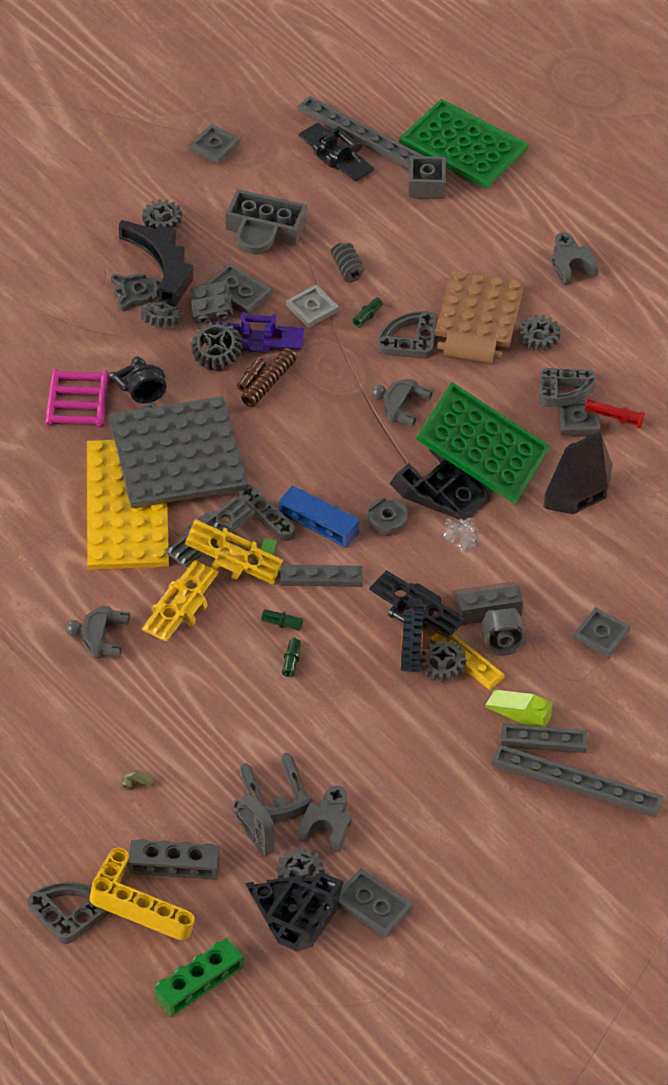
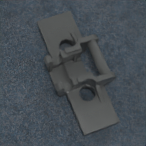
M235 496L216 512H206L197 520L220 531L225 527L228 532L238 536L234 530L255 515V511ZM227 517L231 521L228 523H222L220 519ZM193 523L186 528L185 536L166 549V552L185 568L202 555L212 562L215 561L214 557L185 544Z

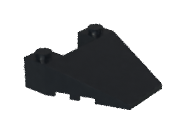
M431 449L429 451L440 464L430 473L423 477L408 463L389 483L402 498L461 521L467 519L490 498L483 483Z

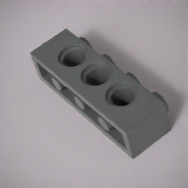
M145 839L131 840L128 860L129 874L217 880L220 858L219 846L213 844H192L189 842L172 843L169 841L157 842Z

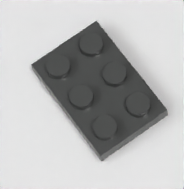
M231 263L227 264L205 283V285L228 281L232 306L242 312H246L248 315L272 295V288Z
M361 868L343 886L337 905L385 939L413 909V903Z

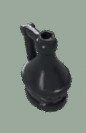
M138 356L131 360V366L129 365L109 374L111 382L115 383L123 391L129 392L131 398L138 403L145 404L157 401L166 392L167 384L164 371L158 366L146 365L144 359ZM128 375L124 382L121 378Z

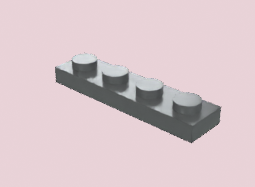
M281 565V586L362 587V566Z
M503 723L501 745L586 753L588 730Z

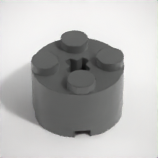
M517 609L489 610L485 613L481 628L488 651L490 649L495 655L504 656L517 652L516 649L525 645L526 634L522 618Z

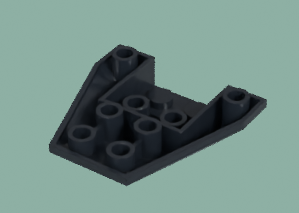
M600 432L588 435L584 439L571 443L565 448L545 492L543 505L545 509L575 514L606 499L613 464Z

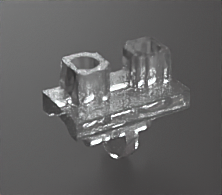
M471 517L466 521L461 518L457 524L448 518L445 522L446 529L442 534L444 540L452 543L457 536L462 538L457 546L466 553L473 546L477 548L480 542L477 540L478 536L474 534L478 530V528L473 526L475 520Z

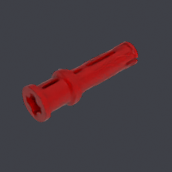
M587 399L584 411L619 420L621 424L635 425L638 429L641 428L645 412L642 411L639 413L629 410L628 407L617 408Z

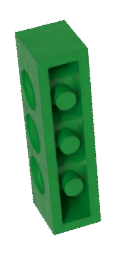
M228 938L221 942L218 941L205 953L195 956L192 962L186 966L179 967L173 975L167 979H161L154 987L155 999L172 1017L244 968L243 955ZM213 962H219L220 964H218V965H213L212 963H213ZM196 974L202 975L201 977H194ZM176 987H183V989H181V990H177V989H175V988H176Z

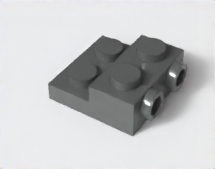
M228 281L191 288V303L196 324H205L209 321L225 320L228 317H233Z

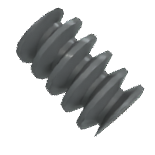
M339 243L331 248V255L336 261V265L341 271L344 280L348 283L358 280L365 268L353 244Z

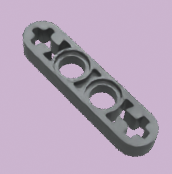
M249 485L247 490L239 491V499L255 511L254 516L277 538L282 541H289L294 537L295 528L293 523L255 487ZM258 504L265 505V508L259 510L256 509L255 506ZM271 516H275L278 518V520L272 522L269 521L268 518Z

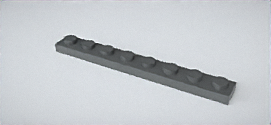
M308 96L299 105V111L333 129L340 126L353 140L408 169L410 156H423L311 96Z
M502 745L498 746L492 760V766L655 818L663 800L662 795Z

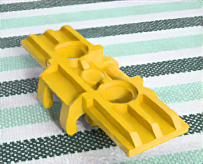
M197 519L194 520L185 541L186 545L215 558L211 568L217 570L222 566L233 572L231 578L235 580L244 571L273 585L283 562L282 559L257 548V542H250L228 532L225 527L220 531ZM211 539L217 540L216 545L218 548L211 545ZM226 540H229V541H231V542H233V543H235V544H237V545H239V546H241V547H244V548L248 549V551L243 550V549L239 548L238 546H235V545H233V544H231V543H228V542H226ZM250 557L257 558V565H251L248 559Z
M194 560L182 577L177 579L176 582L172 581L169 584V589L159 602L151 607L153 614L142 627V630L167 642L184 619L192 627L196 622L194 613L200 607V610L204 611L208 606L203 593L219 574V571ZM189 583H195L197 587L194 589L187 588V585ZM176 593L177 595L175 596V598L173 599V601H172L170 604H168V602L171 600V598H172V597L174 596V594Z

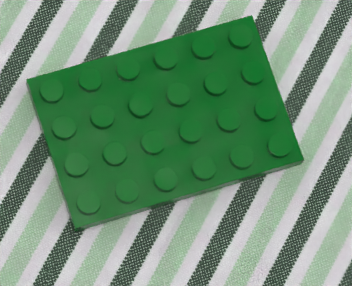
M440 99L399 138L400 144L423 156L446 157V168L486 189L528 150L529 145L443 99Z
M453 382L449 384L415 438L513 504H516L550 447Z

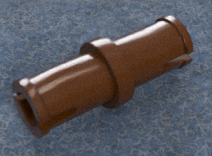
M257 357L252 366L245 370V375L237 384L240 391L245 392L259 377V374L267 365L263 358Z

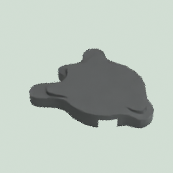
M113 274L110 278L111 283L119 287L114 290V296L119 299L118 309L125 311L131 306L144 305L154 301L159 295V285L162 280L147 278L146 274H134L131 276Z

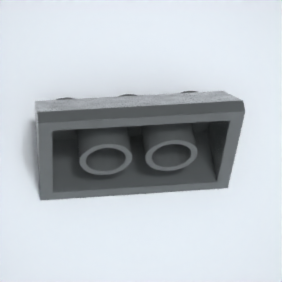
M513 581L453 590L458 614L466 618L462 625L482 622L485 618V613L489 610L496 611L515 608L520 616H522V595L519 585Z

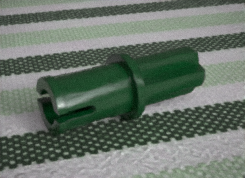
M376 297L367 306H363L361 311L352 318L353 324L356 327H362L367 320L374 317V313L383 305V301Z
M265 609L261 616L262 621L279 625V628L283 626L300 631L303 624V618L287 615L286 612L278 613Z
M297 638L289 640L287 652L283 656L285 661L281 673L285 677H294L296 664L300 661L301 640Z

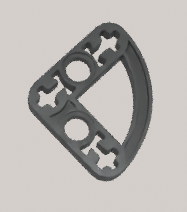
M428 311L411 312L390 321L380 333L378 339L379 353L389 356L413 358L430 357L433 353L435 314ZM426 320H429V326L425 325ZM418 324L417 339L392 337L399 329L408 325ZM422 333H429L430 336H429V337H423L421 334H422ZM423 344H427L426 350H422ZM408 345L410 348L405 350L401 346Z
M542 369L540 371V404L545 407H560L584 400L595 388L596 373L587 369ZM557 386L580 387L568 393H557Z
M245 795L235 800L233 803L234 815L260 854L265 857L273 853L275 850L274 824L268 812L250 795Z
M60 882L47 885L33 892L27 900L29 911L58 941L64 944L73 942L110 913L99 907L97 908V906L90 902L89 897L92 886L77 882ZM74 895L87 898L89 901L67 917L50 899L57 896ZM35 901H37L38 903L42 902V907L44 908L43 911L38 904L34 905ZM49 914H56L58 919L50 922L46 920V917ZM81 915H87L90 918L86 923H80L77 920ZM62 924V928H63L65 931H69V930H70V934H67V933H63V934H62V929H61L60 925Z

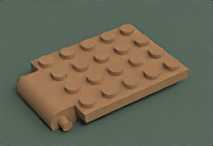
M452 271L435 328V336L447 338L446 342H438L437 349L444 350V356L493 364L494 358L502 359L503 352L496 351L497 346L510 348L525 283L517 280L510 281L498 277L492 278L480 274L474 275L461 271Z

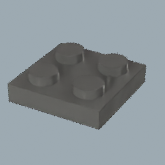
M211 124L190 143V150L219 164L240 144V138Z
M587 400L558 407L561 435H593L601 431L599 415L584 411Z
M595 607L576 630L573 639L609 658L629 633L631 626Z

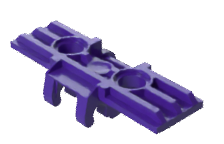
M242 312L241 324L227 323L228 327L232 325L234 330L243 334V337H241L243 351L269 352L274 351V349L284 348L302 350L304 328L276 326V314L265 316L248 315L246 312ZM249 322L267 324L264 331L252 330ZM273 336H280L281 339H279V340H274V339H272V337H273ZM230 340L227 341L226 346H231Z

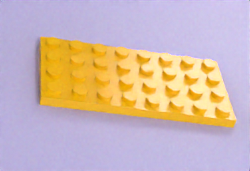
M114 440L87 441L88 570L169 567V554L166 552V549L169 548L167 503L131 508Z

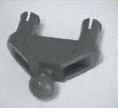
M403 379L392 383L387 391L384 386L375 385L371 390V394L376 400L383 399V409L389 422H399L413 428L417 416L403 412V409L413 396L430 401L433 390L418 385V382L415 380Z
M100 606L85 616L83 625L76 620L69 621L66 625V631L71 636H77L82 633V643L92 657L99 658L105 655L120 658L122 645L104 643L108 624L111 622L129 624L130 612L112 610L109 606Z

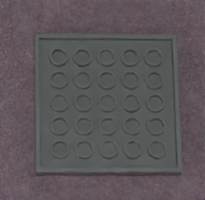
M223 396L108 414L131 508L248 489L249 484Z

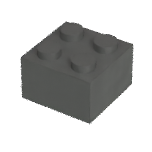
M410 156L408 197L445 198L446 157Z

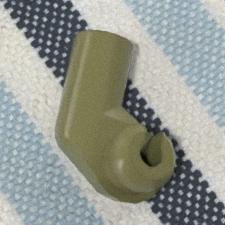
M136 770L123 776L121 786L126 790L131 789L136 783H142L150 787L154 777Z

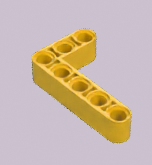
M123 848L112 849L93 880L89 897L90 902L94 906L175 939H188L191 936L195 920L194 915L187 910L120 884L126 872L129 853Z

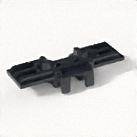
M317 122L299 133V136L313 147L314 155L330 168L340 169L354 182L374 171V168L356 154L362 149V144L348 136L340 126L329 132ZM337 138H341L347 144L338 147ZM350 160L352 163L346 164L344 161Z
M387 570L369 587L371 592L393 605L388 612L390 618H396L403 623L404 614L400 611L409 610L410 608L423 611V631L429 627L449 639L466 620L460 614L441 604V597L419 583L409 584ZM402 590L406 595L400 597L395 592ZM434 611L439 613L438 616L432 617Z

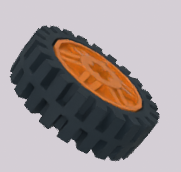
M404 610L401 639V671L420 672L423 611Z

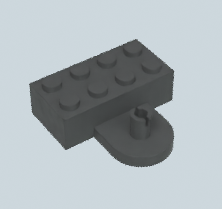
M239 189L236 190L226 212V230L237 232L238 246L248 253H254V255L268 250L274 241L297 245L307 222L306 204Z

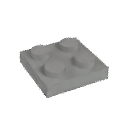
M317 285L286 301V306L308 328L339 312V306Z

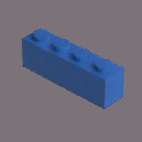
M292 485L279 500V511L285 517L345 548L359 533V519L341 511L336 506L324 502L318 497L306 493L303 489Z

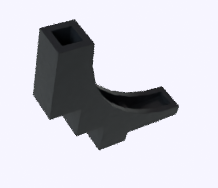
M121 220L119 223V239L142 248L160 266L163 279L159 285L158 302L164 301L168 305L176 307L193 281V265L184 263V247L175 245L176 230L161 225L153 229Z

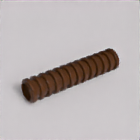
M284 348L255 382L241 395L243 403L248 407H255L297 360L296 353L289 348Z

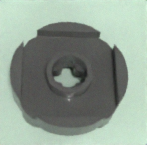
M381 498L374 501L369 507L368 523L374 530L382 533L384 536H391L393 533L399 532L408 522L407 508L397 499L392 498V501ZM384 514H391L392 516L390 518L384 517Z

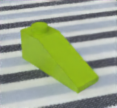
M494 690L485 704L486 708L519 723L545 727L550 720L553 706L552 702L534 694Z

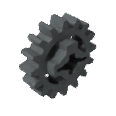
M159 199L157 203L151 201L152 205L147 204L146 209H143L142 220L146 227L156 229L158 225L173 229V227H179L178 223H182V210H180L179 205L175 206L174 201L168 203V199L165 202Z
M156 301L155 303L149 302L148 305L144 304L141 307L140 316L144 323H150V326L155 325L156 328H167V326L174 327V325L181 323L182 311L178 310V307L168 305L167 302L160 301L159 303Z
M535 315L534 319L528 317L527 321L522 322L519 331L523 345L528 344L529 349L535 347V351H538L539 348L545 351L546 347L552 349L553 344H558L561 335L560 326H557V321L551 322L552 318L545 319V315H542L541 318Z
M445 638L443 643H440L438 639L435 640V645L429 643L428 649H423V656L420 657L422 670H425L426 676L432 675L433 681L440 678L441 683H443L444 678H447L449 682L452 676L458 678V671L464 672V665H466L465 651L461 650V645L455 646L454 640L447 643Z
M300 847L299 851L292 848V853L289 854L285 851L284 858L279 857V865H277L278 879L302 876V878L316 877V874L324 873L323 859H319L318 853L312 855L311 848L307 852L304 851L303 847Z

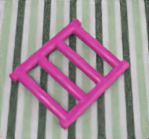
M53 369L45 424L47 426H51L52 423L96 424L97 427H102L109 371L103 370L102 373L59 372L58 369ZM59 379L101 380L100 387L58 386ZM56 395H99L98 402L56 401ZM55 408L97 410L96 417L54 415Z

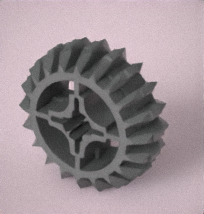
M219 321L215 325L212 322L209 323V326L203 324L202 330L197 329V335L192 337V355L195 361H199L201 367L205 365L207 370L210 367H213L215 371L217 367L224 370L225 365L231 367V362L236 363L237 357L241 355L243 348L241 344L242 338L239 336V332L234 330L232 325L228 327L226 322L220 325ZM228 340L232 343L229 349L226 348ZM204 343L207 344V350L205 352L202 350V346Z

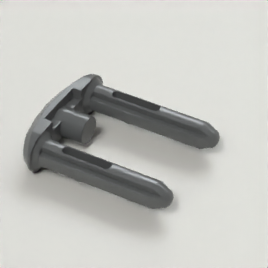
M289 753L282 754L281 763L295 798L293 803L288 804L285 796L281 795L273 799L274 808H271V805L265 806L252 767L247 763H243L240 768V774L248 795L254 797L252 790L255 791L258 802L265 808L273 822L297 817L305 813L309 804L313 802L312 798L306 794L293 756ZM294 780H296L300 791L297 790Z

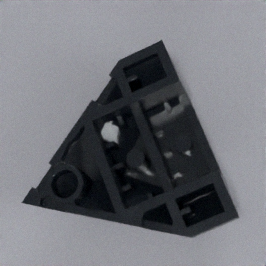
M319 873L316 874V877L302 878V876L267 880V883L261 884L248 882L245 885L277 943L294 951H301L313 947L336 913L343 881L328 874Z

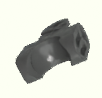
M562 232L556 235V245L554 246V254L551 255V264L562 284L570 283L571 270L573 269L584 271L588 277L598 275L597 261L588 246L578 248L574 238L569 233Z
M331 786L326 791L321 805L312 802L309 804L298 830V839L308 841L314 832L326 830L331 833L330 849L337 852L341 850L353 817L345 813L347 809V792L343 787Z

